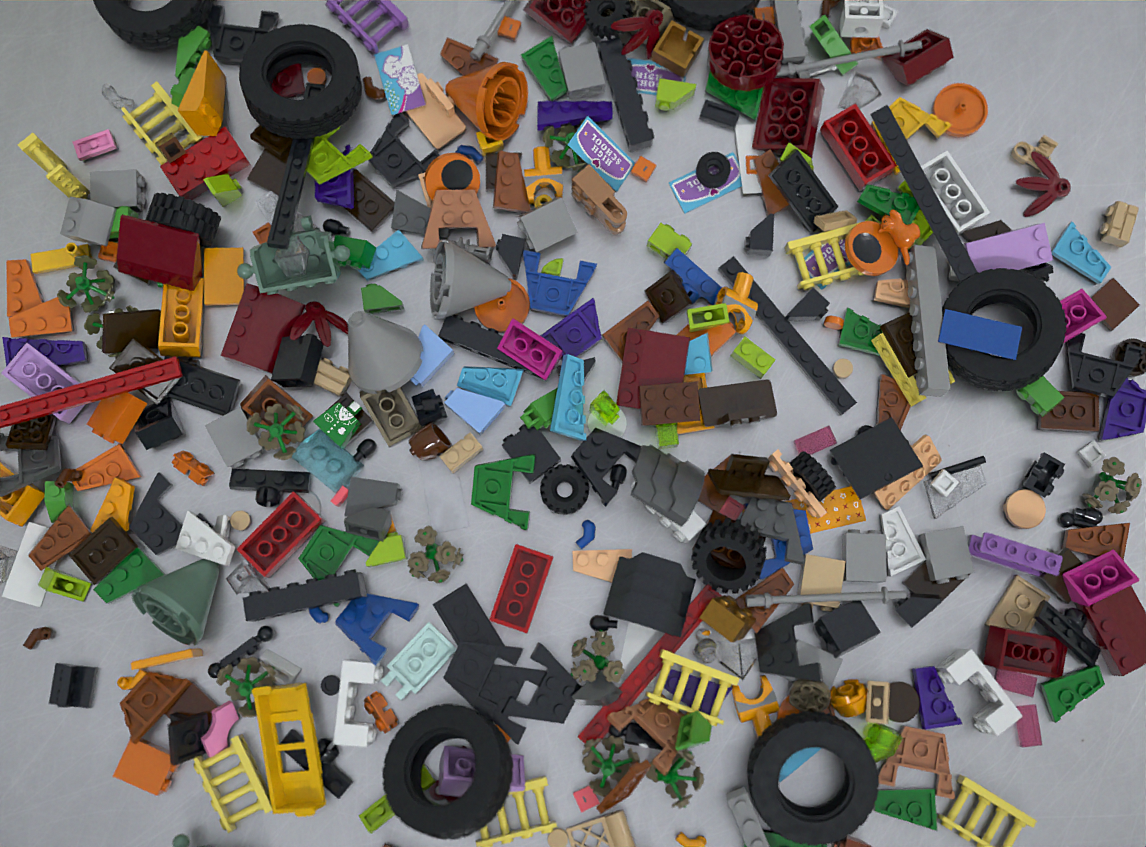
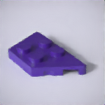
M350 144L345 146L346 150L342 154L346 156L353 150ZM353 168L320 185L315 181L316 200L326 204L350 209L354 208Z
M594 298L540 336L563 350V355L580 356L602 339Z
M1126 378L1113 399L1108 398L1099 437L1100 441L1144 432L1146 424V390L1141 389L1139 384L1133 379Z

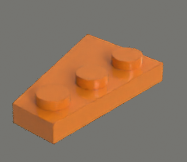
M26 259L6 261L7 317L9 318L43 303V298L38 291L30 263Z
M56 297L9 318L11 338L73 332L71 308L63 306L59 302V298Z
M118 444L77 468L76 470L81 471L83 477L80 481L72 483L77 491L112 484L115 477L126 481L142 476L122 444Z

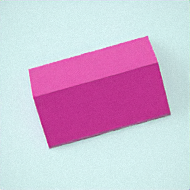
M1083 288L1060 301L1066 317L1064 343L1107 318Z
M514 318L511 320L497 348L544 380H547L563 356V350Z
M1115 550L1109 551L1062 575L1071 600L1087 607L1140 580Z

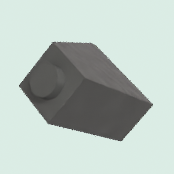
M351 477L344 516H351L370 507L384 509L397 505L398 500L401 501L403 489H400L398 483Z

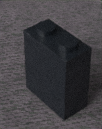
M314 334L300 336L297 340L290 339V336L282 337L271 380L282 387L313 386L324 346L323 343Z
M523 424L519 427L517 434L508 435L503 439L504 443L501 444L510 458L536 454L534 473L521 472L529 484L561 462L559 455L539 429L536 430L534 426L528 429Z
M861 600L852 601L820 617L814 623L818 635L824 639L828 651L833 654L835 659L873 640L881 633Z

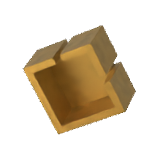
M671 20L653 49L651 60L684 78L692 65V61L694 62L702 49L704 38L689 30L687 39L684 41L686 28Z
M724 595L713 598L700 616V619L733 643L744 639L757 619L752 616L753 613L747 608L743 607L741 609L733 597Z

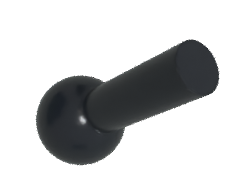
M1064 512L1059 516V523L1065 528L1072 527L1073 525L1082 528L1097 526V524L1087 523L1082 519L1075 518L1069 512Z

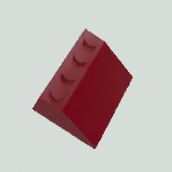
M529 0L523 11L537 23L572 44L587 23L584 18V9H586L585 3H590V1Z
M775 78L763 87L752 145L754 150L767 152L771 149L773 154L782 155L788 143H791L812 159L825 91L819 78Z
M122 214L120 216L117 247L118 272L194 291L202 277L199 234Z
M246 283L220 356L227 361L272 374L282 337L290 336L295 321L304 313L306 305L277 293L267 295V292L260 293L258 286Z
M628 328L616 405L640 409L638 386L684 382L690 337Z
M1132 586L1122 589L1088 607L1074 603L1077 609L1086 614V627L1096 645L1101 649L1100 653L1113 676H1125L1146 664V612Z

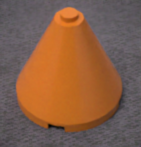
M500 62L452 79L445 87L447 97L450 96L463 114L490 139L501 141L509 138L519 127V124H516L519 115H524L528 101L527 79L524 72L519 71L518 65L514 63Z

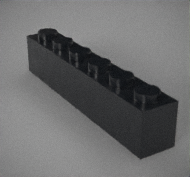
M620 37L598 42V54L629 152L651 147L654 133L647 124L649 118L647 112L643 111L642 95L638 94L636 90L638 83L636 77H632L631 61L627 60L626 55L621 54L625 43H622Z
M456 314L445 318L438 335L444 342L514 369H524V373L544 380L497 349L503 338L497 330L492 328L486 330L474 321L468 323Z
M356 569L344 571V575L337 576V574L326 575L325 579L319 581L318 578L306 580V583L299 585V582L287 584V588L280 589V586L268 588V592L261 593V591L250 592L249 596L242 599L246 621L255 622L367 597L363 573L356 572Z

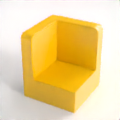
M481 131L476 132L482 156H486V153L504 150L502 140L490 139Z

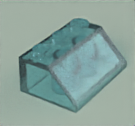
M318 429L303 440L292 456L293 459L334 493H337L342 486L347 487L350 484L351 477H355L365 466L360 461L358 463L354 461L353 456L348 451L340 448L321 429Z

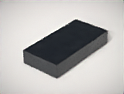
M705 100L699 119L735 130L741 111Z

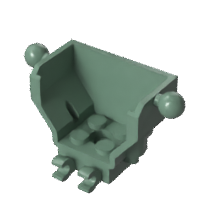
M311 215L305 216L301 219L304 231L295 232L293 226L288 250L268 247L267 242L256 245L250 249V258L253 266L248 263L240 264L237 268V274L242 279H249L255 274L260 293L267 292V295L278 293L281 289L293 291L298 289V286L303 285L306 288L314 287L319 282L331 284L336 282V279L341 275L338 261H346L350 256V251L344 245H339L335 248L331 232L320 231V228L314 229ZM301 246L308 248L309 254H304Z

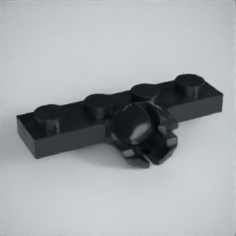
M232 468L229 488L232 490L256 491L255 500L258 505L267 507L269 501L271 502L270 507H275L279 504L280 495L283 492L309 493L311 473Z
M1041 601L1033 618L1088 667L1094 666L1101 649L1083 633L1087 623L1086 614H1083V611L1077 608L1065 609L1063 614H1061L1049 602Z
M292 729L280 744L305 741L304 738ZM322 738L317 743L322 767L323 786L339 800L353 781L333 764V761L339 754L337 745L334 744L328 750L327 747L332 741ZM306 749L284 751L304 770H309Z

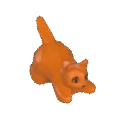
M891 210L889 212L890 216H883L881 228L878 232L885 231L892 236L894 243L901 249L905 265H909L910 256L908 249L920 237V228L914 223L904 224L901 215L897 211Z

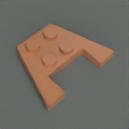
M475 190L435 191L421 249H436L439 242V229L476 228L477 246L484 248L496 247Z
M649 698L631 707H625L624 710L610 713L607 720L619 732L632 720H635L664 748L651 763L665 776L677 753L675 746L681 717L685 715L680 710L676 712L668 709V704L661 702L660 705L648 701Z
M903 726L878 773L879 784L895 787L898 766L937 773L935 795L955 799L945 734Z

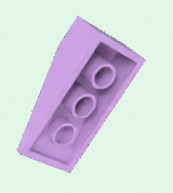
M1045 223L1029 225L964 244L971 261L979 273L996 268L1019 270L1053 260Z
M29 343L23 346L1 372V374L31 397L81 383ZM85 405L53 413V415L70 424Z
M444 745L439 761V794L462 796L467 791L474 778L476 768L472 749ZM511 754L514 768H512L513 780L510 785V792L524 791V756Z

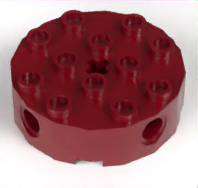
M752 15L728 18L715 28L709 40L707 62L711 74L719 83L734 90L752 91L764 87L772 82L781 70L784 49L781 32L770 21L765 19L762 21L753 18Z

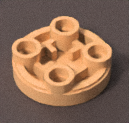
M1027 489L1012 493L1003 506L1009 522L1019 529L1036 527L1043 521L1046 513L1045 503L1041 496Z

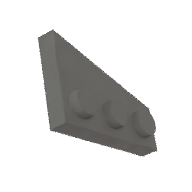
M396 190L391 228L425 234L431 208ZM439 229V236L448 238L449 229Z

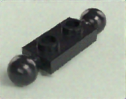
M270 626L260 627L255 637H251L223 658L220 663H212L208 667L209 676L217 679V675L223 667L226 668L229 664L232 665V668L236 667L241 662V658L246 654L250 656L259 649L257 646L262 641L267 642L273 638V629Z
M630 722L620 732L612 724L609 726V735L615 738L625 736V744L657 750L664 749L638 723Z

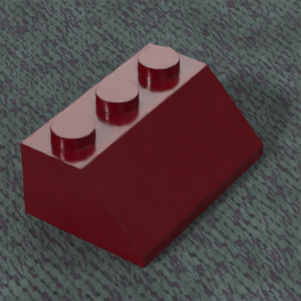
M926 29L904 42L906 44L921 41L922 48L905 51L902 57L899 53L884 55L882 60L897 81L905 85H911L916 80L930 74L934 69L945 65L947 61L954 58L950 38Z

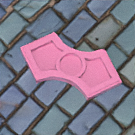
M230 700L212 710L210 729L201 737L207 756L210 758L228 747V732L231 726L239 720L233 702Z

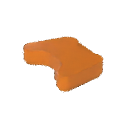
M879 36L878 38L852 37L849 51L854 54L880 49L883 46Z

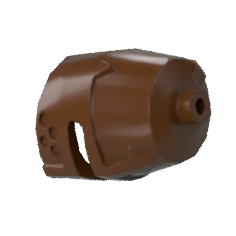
M431 422L419 429L409 439L410 453L413 456L416 455L422 461L437 458L440 456V453H444L452 447L445 433L436 424Z

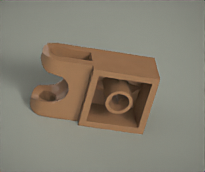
M590 164L572 178L571 194L577 202L581 201L585 205L584 209L591 216L594 215L610 233L620 234L626 226L627 211L614 197L615 191Z

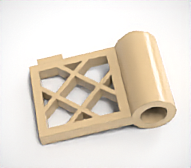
M623 809L566 828L571 847H577L576 845L588 847L584 845L588 835L599 840L597 847L600 846L601 841L610 847H636ZM602 822L604 828L601 837L590 832L593 825ZM581 830L587 833L582 843L574 839L573 831Z

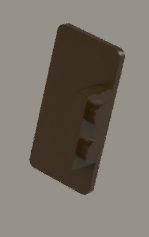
M769 379L700 388L698 390L701 416L705 427L725 424L737 426L746 421H749V424L760 422V419L777 416L772 384Z
M731 454L726 470L708 469L707 472L717 492L721 495L748 496L759 499L768 498L777 501L789 500L791 497L778 476L765 474L769 464L767 457Z

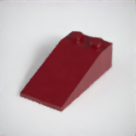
M990 625L983 664L1002 670L1058 678L1063 676L1067 647L1056 637Z

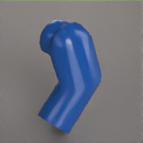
M460 145L455 153L470 156L477 164L484 159L473 146Z
M585 520L582 523L584 535L576 541L581 550L595 538L596 526L590 520Z
M319 607L309 609V614L315 622L320 624L328 621L329 615L327 612H322Z

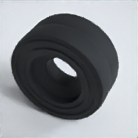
M719 152L704 154L699 159L696 167L698 181L707 188L721 187L727 182L731 172L728 158ZM716 166L719 172L717 174H710L708 168Z

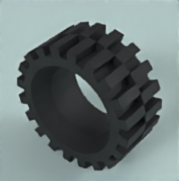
M156 193L153 196L145 220L198 233L200 247H211L221 221V216L217 212H213L211 208L204 207L205 205L195 203L191 199L187 200L182 196L177 197L174 194Z
M725 518L724 523H722L721 519H717L714 525L710 522L705 529H702L693 549L691 561H694L692 564L693 570L698 569L696 576L698 578L703 577L702 583L706 586L709 583L712 584L711 589L717 591V588H722V593L726 594L728 590H732V594H736L739 588H741L742 592L747 591L749 586L752 588L755 585L756 580L758 581L761 575L767 552L766 546L763 547L765 541L763 537L758 539L760 533L757 529L753 532L750 530L752 525L748 523L745 526L741 525L742 520L736 519V522L732 523L731 518ZM718 547L735 549L745 559L746 566L740 569L724 567L711 557V551Z

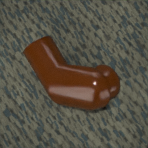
M823 0L821 17L825 15L827 18H830L831 8L838 5L841 0Z
M364 77L362 80L366 95L375 100L384 99L385 91L373 86L371 77Z
M65 468L56 479L55 485L59 488H64L67 481L78 482L82 479L83 474L76 469Z
M48 627L33 629L23 646L32 650L37 641L51 638V629Z

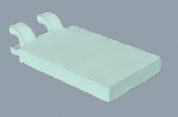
M428 622L387 665L391 671L381 682L388 687L396 679L403 687L395 695L402 701L410 691L417 694L451 658L457 648Z

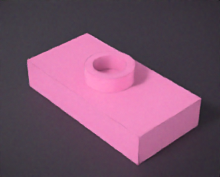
M109 129L73 141L77 157L80 161L117 149Z

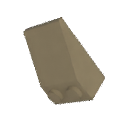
M629 0L633 11L632 17H645L646 13L652 9L662 12L663 21L658 27L659 38L665 32L671 20L674 21L670 7L658 0ZM607 9L605 13L610 16L615 9ZM640 29L627 32L634 36ZM648 37L643 44L647 45Z
M402 387L391 392H387L386 389L377 391V394L367 393L362 390L359 392L363 404L388 446L401 441L422 428Z

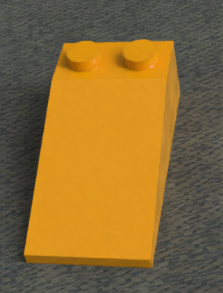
M208 51L203 52L177 110L197 136H217L223 122L226 76Z
M204 278L200 279L194 291L163 284L158 340L160 356L201 357Z
M0 461V478L18 474ZM32 483L0 497V516L6 521L23 527L45 497V493Z

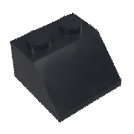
M170 397L161 400L158 405L153 403L146 406L135 423V433L146 450L156 448L164 442L177 439L180 435H183L181 420Z

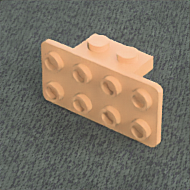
M419 73L417 77L426 105L405 112L435 149L439 150L463 133L466 127L455 113L454 101L450 96H445L443 93L444 89L439 82L435 83L432 78L428 80L423 73Z
M923 435L911 446L923 467L874 492L884 509L889 510L942 461L930 436Z

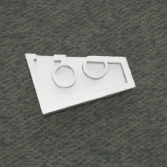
M900 506L881 514L882 532L886 534V559L889 577L926 560Z

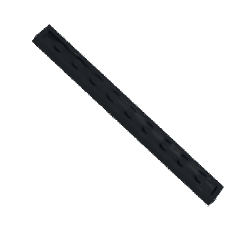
M307 83L303 99L311 98L321 93L326 88V85ZM293 138L267 240L268 247L288 250L315 138Z
M888 104L871 113V118L959 282L978 273Z
M734 256L718 269L732 287L737 273H748ZM753 280L748 298L757 302L756 315L836 411L840 415L844 414L857 403Z

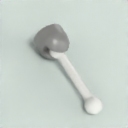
M829 66L811 73L806 70L796 71L794 78H810L829 70L835 71L837 66Z

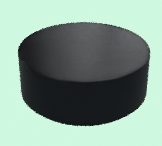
M328 675L323 678L321 682L323 693L326 695L339 693L341 679L336 675Z

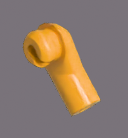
M140 669L134 677H120L117 685L122 690H132L148 672Z
M682 832L675 838L683 847H705L707 843L706 838L703 836L689 839Z

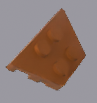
M149 671L120 702V706L125 714L124 720L130 731L131 742L137 744L192 684L188 679L159 675Z

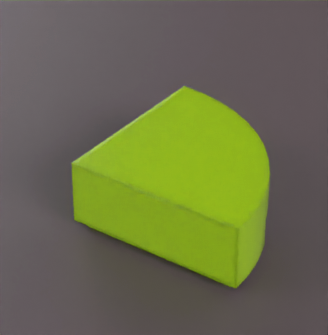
M556 258L548 262L542 268L541 273L560 276L564 259Z

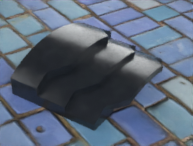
M641 552L631 559L619 557L603 614L681 637L696 579L688 577L680 563Z

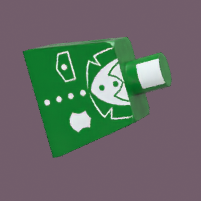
M353 401L345 409L338 402L313 422L340 448L344 449L361 424L355 416L362 407Z

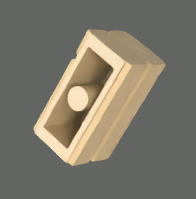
M1116 201L1108 206L1105 212L1107 221L1100 230L1102 234L1101 241L1118 247L1127 245L1131 238L1139 208L1121 201Z
M323 357L319 362L314 384L342 397L352 382L349 371L343 366L339 368L332 366L333 362Z
M469 432L464 436V439L459 440L439 457L454 474L482 452L483 447L472 433Z
M868 681L866 722L889 724L890 683Z

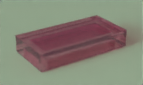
M830 426L793 441L799 454L805 451L810 455L837 444Z
M996 668L994 679L1003 690L1028 697L1034 696L1037 683L1036 677Z
M1036 704L1016 706L1023 716L1016 721L1020 747L1042 745Z

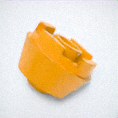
M858 679L843 681L844 685L838 688L835 686L831 688L830 704L840 716L854 717L866 711L868 690L864 683L861 684Z

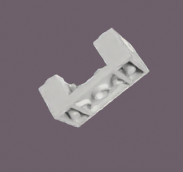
M843 0L844 8L840 19V37L878 38L884 20L883 0Z
M958 649L935 667L943 683L960 685L969 678L974 685H978L982 690L980 692L982 697L987 702L990 701L988 705L972 716L976 721L974 725L981 733L999 736L1023 717L972 649Z
M343 660L334 744L368 747L376 740L377 728H374V723L350 720L354 718L355 706L352 705L353 697L357 695V685L354 684L379 683V679L383 677V667H380L381 662L375 666L371 661Z

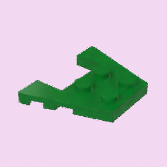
M536 454L475 465L471 505L492 515L495 514L505 519L506 522L516 524L523 530H528L530 511L510 509L513 472L534 473Z
M320 525L298 559L313 578H318L319 581L325 579L326 575L336 574L353 546L370 557L380 541ZM341 603L334 604V606L339 607Z

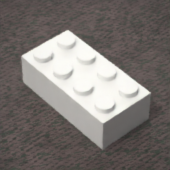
M948 151L921 166L957 235L981 222L990 214V211Z
M634 481L630 487L632 490L636 481ZM645 505L650 513H656L660 517L659 522L665 528L670 527L674 531L673 536L680 543L682 541L685 543L690 541L706 525L693 511L688 521L681 527Z

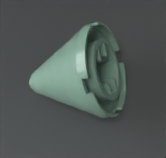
M205 558L138 586L131 595L132 600L143 615L147 612L154 619L152 624L162 632L183 644L190 645L192 641H195L193 645H197L203 638L220 571L219 563Z

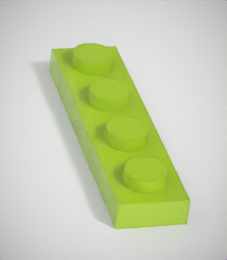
M423 764L421 785L424 792L437 781L427 766ZM386 794L359 815L367 831L371 834L395 815L391 810L392 807L389 806L386 800Z

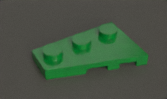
M867 184L857 201L881 216H890L889 212L895 210L901 215L906 225L913 222L920 209L915 198L909 196L908 193L902 192V194L891 192L890 189Z
M138 547L93 590L106 604H110L130 594L138 586L166 574Z
M1095 664L1094 666H1089L1040 684L1052 721L1057 723L1065 713L1071 712L1079 702L1089 698L1105 685L1099 665Z

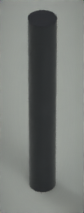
M980 456L943 469L949 474H953L986 463V459L984 456ZM942 469L928 473L929 479L933 480Z

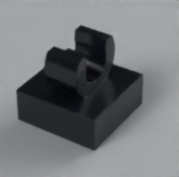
M1046 262L1026 268V273L1033 275L1035 278L1042 277L1046 282L1049 281L1048 274L1054 273L1053 266Z

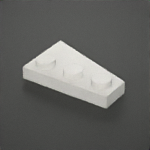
M187 511L175 549L229 566L235 546L211 529L206 522L201 521L192 511Z

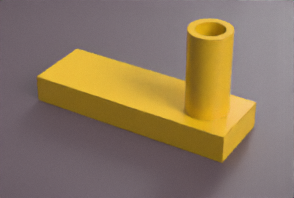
M73 242L68 243L65 248L30 254L32 270L35 274L79 267L74 265L76 256L86 255L92 258L89 244L77 246Z

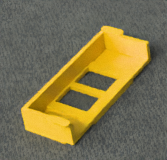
M306 683L253 688L252 694L254 695L273 814L295 813L297 817L313 816L316 810L326 805L314 718L313 712L311 713L307 685ZM301 720L305 742L279 744L276 723ZM306 749L309 770L284 772L280 751Z

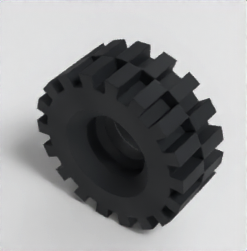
M589 0L590 3H585L584 18L594 36L597 37L599 35L600 39H604V36H606L607 40H609L613 35L617 38L619 37L618 33L621 32L623 35L626 32L612 29L611 24L615 21L632 17L633 11L629 0ZM615 9L610 16H601L605 10Z
M802 451L789 463L793 468L794 477L798 476L806 485L804 490L812 492L819 502L836 489L832 477L828 475L826 469L814 457H811L809 453Z
M560 464L557 467L550 468L541 480L540 493L544 504L548 509L557 514L567 515L575 513L582 508L589 496L588 479L583 476L578 467H573L570 464ZM562 482H567L572 486V493L568 497H561L557 492V487Z

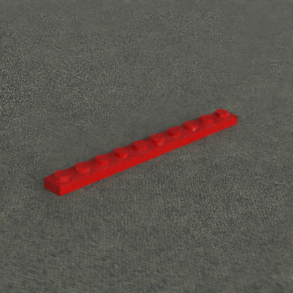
M172 357L0 406V428L183 377L179 359Z
M709 584L704 586L689 604L681 637L665 633L619 686V689L622 691L619 698L608 706H602L577 737L586 744V741L592 738L594 741L598 738L601 740L609 732L608 729L611 725L607 720L608 715L624 710L625 707H630L662 669L664 664L662 662L663 658L658 657L660 650L663 649L675 654L703 621L700 619V616L711 600L722 595L711 589L712 587Z

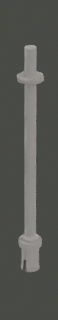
M515 0L505 1L485 35L478 37L477 44L472 52H470L471 58L476 61L481 60L486 49H489L491 46L490 39Z
M899 40L898 45L798 65L788 62L787 65L781 66V70L775 78L786 76L791 78L794 77L796 71L800 70L807 71L899 53L902 57L905 51L922 48V42L916 41L904 44L903 40Z
M883 586L881 592L772 596L768 592H764L759 595L746 594L745 603L746 607L764 606V608H769L772 604L881 599L883 604H887L888 599H905L906 591H888L887 587Z

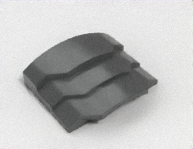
M651 444L649 446L642 445L632 470L636 482L631 496L682 527L690 518L704 484L705 473L688 460L682 462L669 453L665 454Z

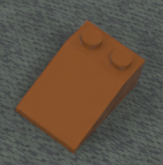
M267 375L262 378L240 403L241 408L251 416L255 412L259 413L261 424L267 426L274 424L271 420H267L264 417L268 406H273L276 403L281 404L282 408L287 409L286 418L291 414L286 404L300 407L303 412L301 415L304 421L294 416L284 426L286 430H289V425L294 424L296 421H300L302 427H304L313 417L309 411ZM283 434L281 436L282 440L288 445L291 439H288L286 434Z

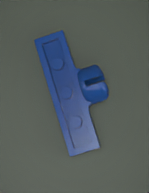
M675 248L664 263L681 277V283L693 304L698 298L704 297L710 304L714 305L717 294L722 287L678 248Z

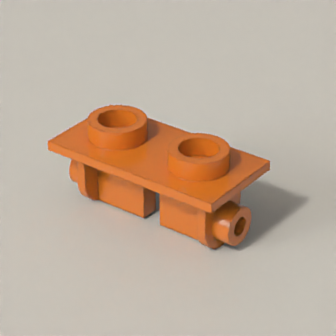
M183 450L173 455L175 457L172 460L173 467L184 475L190 470L191 473L188 478L198 485L204 486L208 481L206 478L214 474L206 464L200 463L187 451Z
M375 691L370 695L371 698L367 696L363 700L365 702L364 708L369 714L374 716L376 727L386 734L399 725L397 723L398 719L391 708L385 712L382 710L388 704L382 694Z

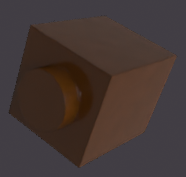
M172 133L155 143L169 163L186 153Z

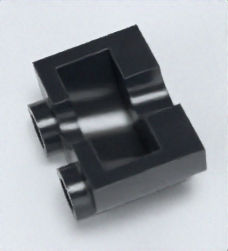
M434 389L412 396L421 426L447 418L440 394L436 396Z
M1045 452L1041 453L1038 462L1034 461L1026 473L1025 477L1028 479L1023 485L1045 498L1054 489L1052 485L1054 479H1059L1063 475L1065 464Z

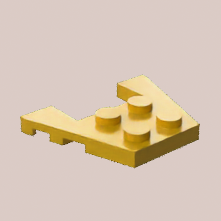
M901 97L889 106L906 140L923 125L937 138L952 126L949 122L938 119L932 113L928 114L921 110L920 107ZM872 121L873 130L891 155L874 121ZM898 166L893 170L896 176L900 173Z

